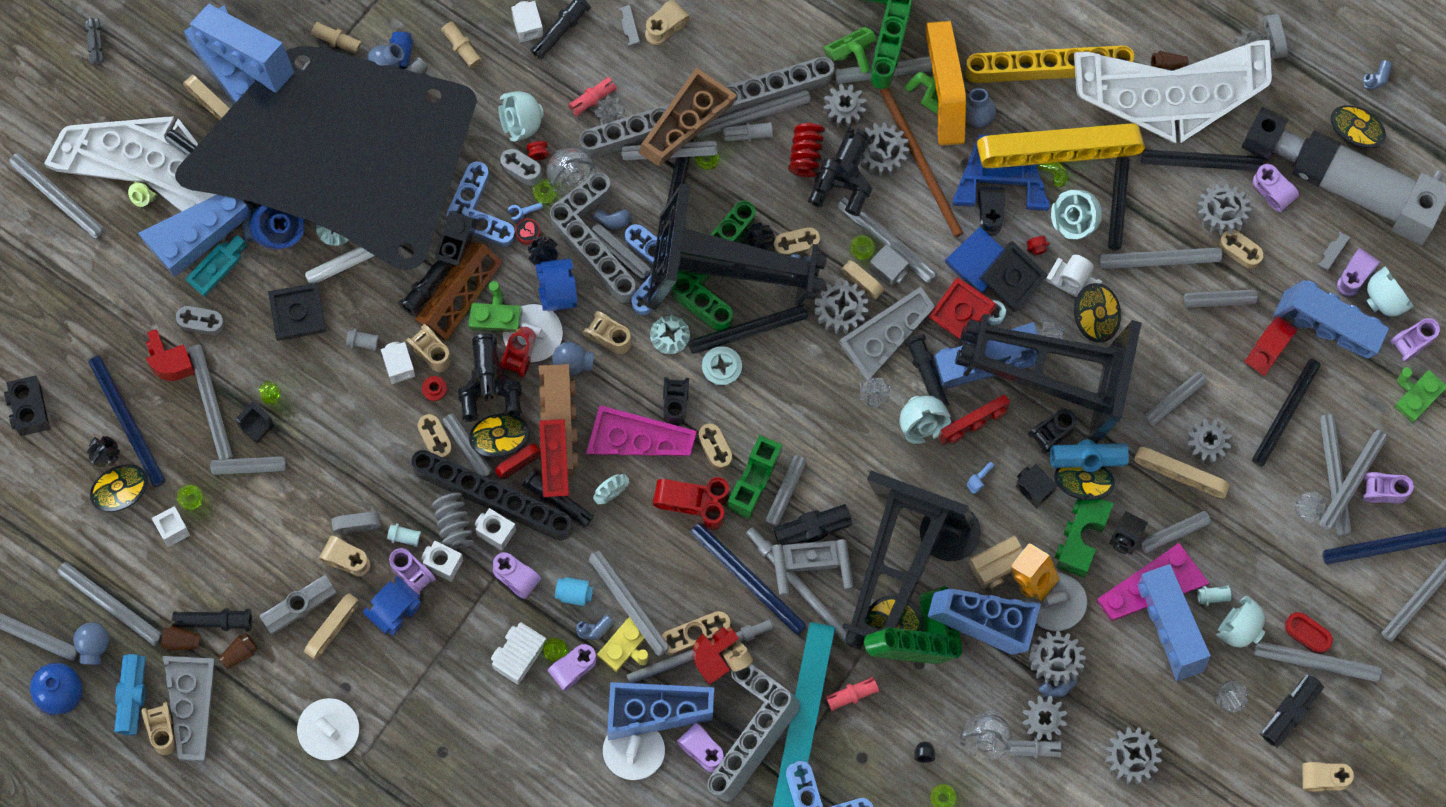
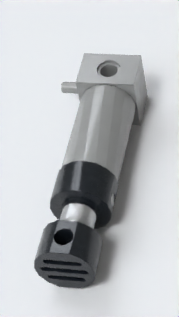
M1263 106L1261 107L1243 142L1242 149L1266 161L1269 160L1272 152L1292 161L1296 165L1292 175L1317 187L1320 186L1394 222L1392 232L1423 246L1446 203V184L1441 182L1444 177L1443 172L1435 171L1433 177L1421 173L1418 179L1414 180L1342 145L1341 142L1316 130L1307 139L1293 132L1291 133V131L1289 132L1285 128L1289 120L1288 118Z

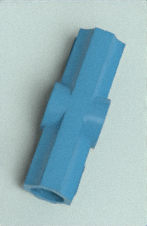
M1090 439L1082 440L1077 445H1053L1050 447L1049 454L1052 468L1082 467L1087 472H1094L1105 466H1126L1129 461L1126 443L1096 444L1095 441Z
M134 654L123 655L120 683L117 684L115 703L117 705L115 733L138 735L140 710L145 702L144 675L146 657Z

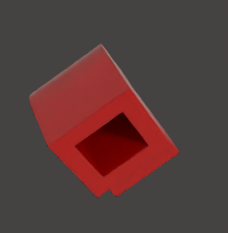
M1277 316L1264 331L1244 362L1265 376L1298 330Z
M157 329L147 332L150 340L146 342L150 357H147L146 360L156 376L167 381H176L195 374L184 344L165 351Z
M723 627L717 630L712 635L713 639L710 641L702 634L694 644L692 652L693 662L708 685L730 671L718 653L739 639L731 627L727 629Z

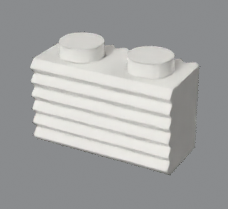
M522 622L517 627H511L505 637L507 639L506 644L503 648L498 647L491 658L493 669L517 685L523 680L547 644V639Z

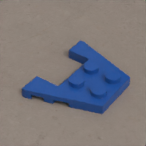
M979 134V136H978V138H977V141H978L980 138H982V137H984V136H989V135ZM976 141L953 198L952 205L975 207L976 183L1026 185V210H1049V201L1044 192V185L1042 179H1040L1037 164L985 168L981 164Z

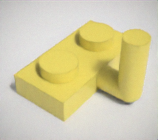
M630 617L597 654V657L616 673L630 657L640 665L648 663L647 651H639L637 649L644 642L645 638Z

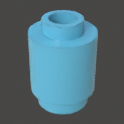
M569 577L564 579L558 578L555 599H561L563 603L585 606L586 601L591 602L593 587L589 586V581Z

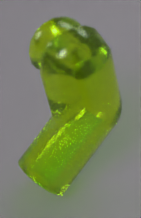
M1059 162L1037 164V169L1053 174L1054 178L1052 181L1055 186H1065L1069 176Z

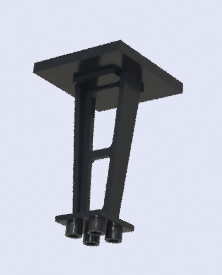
M685 184L679 185L660 214L647 308L656 310L676 283L678 271L797 287L795 305L798 306L805 299L815 300L816 294L822 291L823 278H818L817 276L820 269L825 267L826 255L817 253L818 244H813L804 256L798 259L685 229L690 185Z
M983 314L979 321L968 320L967 326L963 327L960 341L964 343L961 350H958L955 359L956 365L964 366L963 375L968 376L975 367L1094 410L1088 439L1095 441L1096 444L1122 418L1142 322L1131 320L1107 348L988 326L987 320L989 315ZM996 341L1036 350L1038 355L1034 371H1028L987 357L985 355L987 342ZM1053 353L1102 364L1103 369L1098 392L1094 393L1046 377L1043 374L1046 354Z
M872 470L870 471L867 481L875 495L888 500L851 625L844 623L842 626L847 633L844 640L847 643L846 645L861 650L866 635L885 628L898 627L947 521L971 530L974 519L968 505ZM902 508L928 516L931 519L909 571L905 573L884 565V559L897 517ZM885 574L901 580L902 587L884 627L877 629L868 626L865 621L880 575Z

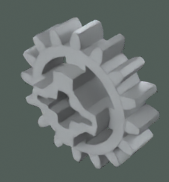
M885 122L882 128H879L874 123L872 131L867 127L864 129V132L870 136V140L874 139L873 144L868 145L861 160L863 159L861 167L869 166L870 174L874 170H878L879 176H882L883 171H887L888 175H892L893 168L899 171L901 169L900 163L906 164V155H909V148L906 147L908 139H902L903 131L895 132V125L888 129ZM897 151H899L896 158L892 160L891 156L896 154Z
M1226 183L1224 188H1220L1218 184H1215L1214 190L1206 188V193L1200 195L1199 202L1197 203V218L1203 219V227L1210 225V232L1218 229L1220 235H1223L1224 230H1227L1231 235L1234 228L1241 231L1242 225H1247L1251 214V208H1249L1250 199H1245L1246 193H1237V186L1231 190Z
M835 280L834 287L827 283L825 286L826 292L822 290L821 293H818L820 298L815 299V305L818 306L815 308V315H821L818 319L819 324L826 322L825 330L828 331L833 327L835 328V334H838L839 329H843L845 334H848V328L850 327L853 330L857 329V322L864 324L865 318L863 316L868 315V309L865 308L868 306V299H862L865 294L864 290L857 292L858 285L855 283L852 287H849L848 280H845L844 285H840L839 281ZM849 295L852 296L855 299V301H852ZM842 300H844V308L839 315L838 308ZM827 313H831L834 319H832Z
M1057 631L1056 635L1052 637L1047 632L1045 639L1039 636L1037 643L1032 644L1029 661L1032 662L1030 668L1031 670H1038L1037 678L1045 677V684L1053 680L1055 686H1058L1059 681H1063L1065 685H1068L1070 678L1076 681L1078 673L1082 674L1086 660V656H1083L1084 647L1077 648L1079 640L1070 641V634L1068 633L1065 637H1061L1060 631ZM1041 653H1043L1044 662L1041 660ZM1071 655L1074 658V664H1072V659L1070 658Z
M1127 727L1125 735L1118 731L1116 733L1117 740L1115 738L1109 740L1110 745L1113 747H1106L1105 752L1110 754V756L1105 759V763H1112L1109 772L1117 771V780L1124 776L1126 777V784H1129L1131 779H1135L1136 784H1140L1141 777L1148 781L1151 778L1149 772L1156 774L1158 771L1154 764L1158 765L1161 763L1162 759L1156 757V755L1160 754L1162 750L1154 747L1158 742L1157 739L1151 741L1148 739L1150 736L1149 731L1142 735L1141 728L1138 727L1135 733H1132L1130 727ZM1126 740H1137V742L1129 744ZM1145 746H1146L1147 749L1149 750L1150 760H1149V757L1146 756L1145 749H1144ZM1135 751L1137 756L1134 760H1131L1129 756ZM1116 752L1121 756L1122 765L1117 760ZM1139 768L1142 771L1131 772L1129 769Z

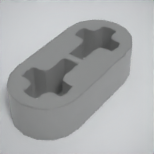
M1278 14L1265 15L1264 27L1267 40H1270V51L1273 59L1287 57V43L1280 16Z
M509 149L502 153L500 162L506 173L529 186L536 185L542 180L543 173L536 161L515 149ZM516 159L517 164L513 162L508 164L509 160L514 161ZM525 169L529 172H533L535 170V174H529L527 176Z
M184 306L176 313V321L179 327L185 331L217 335L224 328L221 314L214 310ZM188 314H191L192 318L197 321L189 320L188 324H185L182 317H187ZM212 318H215L218 324H214L212 328H209L208 323L202 321L210 322Z
M378 512L337 516L331 520L334 534L369 531L381 527L380 514Z

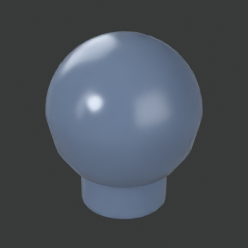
M391 43L388 46L379 45L370 50L366 60L373 61L378 65H389L399 68L400 61L404 58V52L396 43Z
M976 88L970 91L969 98L966 100L965 121L976 128L986 127L994 120L996 107L985 89Z
M564 342L553 353V365L569 364L570 376H575L581 373V371L591 372L594 352L585 351L577 343Z
M90 622L81 625L76 630L73 642L76 651L80 654V664L96 665L101 663V655L107 650L109 644V634L102 625Z

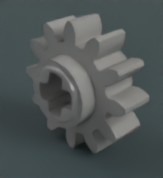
M840 84L838 92L831 88L830 96L824 97L826 105L823 108V113H829L828 121L831 122L836 119L837 127L842 122H845L847 128H850L852 120L859 124L860 116H865L866 109L863 108L866 106V99H860L862 91L859 90L854 93L853 85H850L848 90H844V86Z
M1203 419L1201 427L1199 424L1194 423L1192 426L1193 432H1188L1186 436L1189 440H1192L1187 443L1186 448H1194L1191 457L1194 458L1200 455V463H1204L1206 458H1209L1211 464H1214L1216 456L1223 460L1226 456L1224 451H1229L1231 445L1225 442H1228L1232 436L1230 434H1223L1226 425L1220 428L1216 427V419L1211 425H1208V421ZM1205 438H1209V441H1213V444L1208 445V442H1204Z
M1037 696L1038 703L1034 704V702L1028 701V705L1031 707L1030 711H1022L1024 715L1028 716V720H1024L1021 723L1023 725L1029 724L1031 727L1028 729L1027 734H1032L1036 731V738L1038 740L1042 738V734H1045L1047 740L1050 741L1052 739V732L1056 735H1061V731L1058 729L1059 725L1067 726L1065 721H1061V716H1065L1067 712H1059L1058 708L1062 702H1057L1053 705L1052 696H1049L1046 702H1043L1041 696ZM1041 711L1043 713H1050L1048 718L1050 723L1048 725L1046 723L1041 725L1038 722L1040 720L1038 714Z

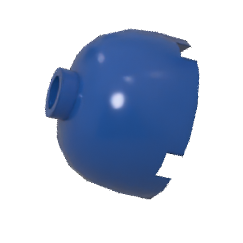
M50 663L42 666L33 675L30 681V694L34 704L42 712L49 715L66 714L78 706L82 698V681L73 668L62 663Z

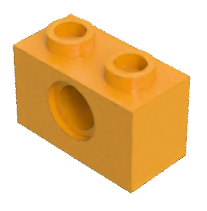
M1030 543L1011 565L1015 575L1014 579L1021 587L1020 592L1029 599L1034 597L1042 602L1060 580L1050 556Z

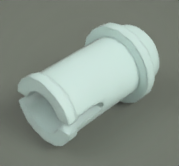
M398 523L396 525L391 524L387 539L392 540L391 543L396 541L417 547L421 531L400 527Z
M1229 585L1215 588L1202 586V589L1197 590L1199 604H1204V606H1208L1209 603L1230 602L1231 590Z

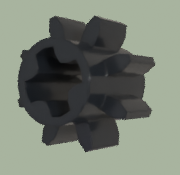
M762 223L752 224V228L745 230L744 242L746 245L764 250L774 247L775 235L769 225L763 226Z
M536 237L528 246V253L531 254L528 259L534 265L540 264V262L556 260L558 252L555 248L558 244L550 237Z
M102 436L100 440L94 437L89 444L90 448L87 450L90 461L98 467H105L107 463L113 466L118 459L117 455L120 453L117 442L108 436Z

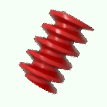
M802 123L794 128L795 135L792 139V154L790 155L791 163L788 166V170L792 174L800 177H815L817 175L812 170H817L820 167V164L815 161L821 159V155L816 152L822 150V145L818 143L824 139L822 135H819L825 132L823 126L813 123Z

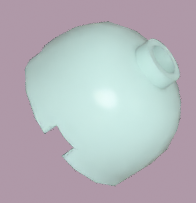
M521 91L504 93L500 97V100L504 99L503 105L499 106L498 109L503 131L505 133L509 131L512 136L509 139L514 142L531 137L540 127L541 118H543L544 114L542 106L529 93Z
M1074 189L1063 192L1059 195L1060 197L1057 201L1053 203L1051 208L1053 226L1068 239H1081L1091 235L1098 229L1102 221L1100 202L1093 194L1087 191Z
M1383 267L1371 277L1367 285V292L1370 298L1366 301L1374 312L1380 310L1384 315L1393 317L1399 316L1414 307L1386 267Z
M915 396L902 409L899 423L908 442L921 444L926 442L923 438L933 434V439L939 437L940 430L951 424L949 418L951 416L946 406L939 399L933 396Z
M1245 596L1239 601L1242 604L1240 608H1232L1218 629L1220 633L1216 634L1219 639L1230 646L1241 648L1248 646L1251 642L1257 644L1265 634V631L1262 629L1265 624V614L1258 603L1249 596Z

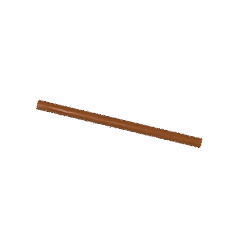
M889 87L881 89L880 93L899 130L904 132L903 138L908 139L907 146L954 237L961 236L963 231Z

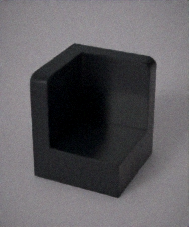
M253 401L235 419L239 429L257 444L274 427L272 418Z

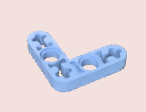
M473 162L469 164L447 211V217L449 211L459 213L461 205L464 207L462 210L463 215L484 220L488 223V227L484 231L475 229L473 236L498 246H509L515 240L514 227L506 221L475 210L487 184L489 173L484 163ZM479 169L481 170L483 176L479 175L475 181V186L474 184H472L474 180V175L472 172H477ZM465 190H472L475 193V197L470 201H465L461 198V194ZM493 224L495 225V231H492ZM504 229L508 230L509 237L505 236L501 239L498 232L503 233Z
M634 224L629 226L625 231L626 244L653 265L654 257L648 254V250L652 246H656L657 237L641 225ZM632 233L635 235L641 233L640 239L646 243L644 249H641L643 247L641 241L638 239L632 241ZM651 275L632 297V309L639 315H647L653 310L645 305L638 307V299L643 301L648 296Z
M804 761L790 764L786 770V778L795 807H823L810 765ZM803 770L804 775L801 778L795 777L794 772ZM808 783L806 787L800 789L797 787L798 785ZM804 791L809 792L812 796L810 806L804 805L801 801V794ZM858 798L831 806L873 807L872 803L865 798Z

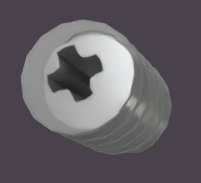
M462 493L444 495L432 504L433 509L436 510L435 518L439 520L437 526L441 529L439 532L440 538L444 539L441 543L451 549H462L474 544V540H466V537L470 536L472 531L463 529L470 525L469 521L461 520V518L467 516V511H459L460 508L465 506V503L457 502V499L463 496Z

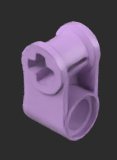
M1271 164L1260 166L1253 177L1252 183L1254 188L1277 212H1282L1299 197L1296 187Z
M1359 248L1337 282L1338 292L1345 297L1354 296L1366 279L1368 280L1380 261Z
M1425 318L1409 329L1397 334L1390 340V343L1397 347L1403 356L1402 360L1407 362L1434 343L1440 332V327L1435 320ZM1421 329H1429L1432 336H1424Z
M1378 472L1366 473L1364 476L1366 494L1363 495V500L1369 503H1404L1410 497L1414 485L1412 480L1405 475H1390ZM1394 486H1403L1406 489V493L1400 494L1396 492Z
M399 548L391 553L389 558L391 570L418 595H420V591L430 581L434 582L436 580L434 575L408 550ZM399 557L408 559V564L404 567H397L394 563Z
M500 553L493 560L494 576L523 599L528 597L541 580V577L533 569L524 565L509 553ZM506 563L509 564V570L506 568L500 570V564L503 566Z
M579 645L569 654L556 661L548 669V672L561 689L565 691L594 668L597 662L596 653L590 645ZM580 654H590V661L587 663L584 660L579 662L581 660Z
M697 723L677 740L680 747L707 772L713 773L724 758L722 749ZM710 755L713 757L716 755L717 761L714 762L713 760H710L708 762L707 756Z

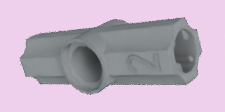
M324 575L300 591L291 592L284 601L259 617L272 636L297 619L306 618L310 611L336 596L337 593ZM302 600L305 602L302 609H292L295 601Z

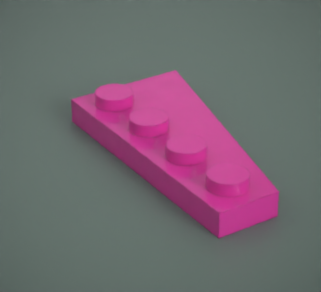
M599 405L586 454L691 456L697 431Z
M1178 543L1099 597L1096 602L1111 622L1142 611L1148 605L1145 598L1141 597L1137 586L1141 574L1168 564L1171 565L1184 595L1193 590L1201 589L1202 586L1207 587L1210 583L1180 543Z

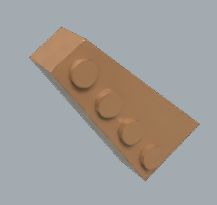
M696 67L642 142L638 153L659 167L734 104L737 94Z
M569 364L539 365L541 386L539 387L541 420L565 419L568 476H574V468H578V452L573 453V443H578L577 428H572V419H577L576 404H571V395H576L575 380L570 379Z

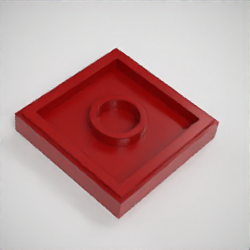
M956 277L928 318L960 340L962 329L964 326H967L969 319L979 321L983 314L989 315V319L998 305Z

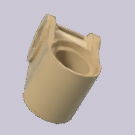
M669 0L647 20L646 40L652 45L664 43L670 36L687 24L690 15L675 0Z
M596 311L594 320L582 333L592 342L600 344L616 354L627 353L632 346L629 330L606 314ZM618 336L626 338L622 343L614 342V339Z
M423 324L421 326L422 330L411 339L405 340L409 348L418 357H421L435 372H444L451 366V357L447 346L438 339L436 334L427 325ZM437 354L445 355L441 361L433 360Z
M330 536L319 557L322 562L357 577L366 575L371 567L364 551L335 536ZM361 559V561H362V564H361V565H360V564H356L355 566L353 565V561L358 562V561Z
M168 702L163 703V706L149 710L143 708L142 715L151 745L158 754H171L176 748V741ZM168 736L169 741L163 746L157 745L160 737Z
M1303 763V790L1311 792L1344 790L1353 781V770L1346 764ZM1338 772H1341V775L1346 777L1342 783H1340L1339 778H1335Z

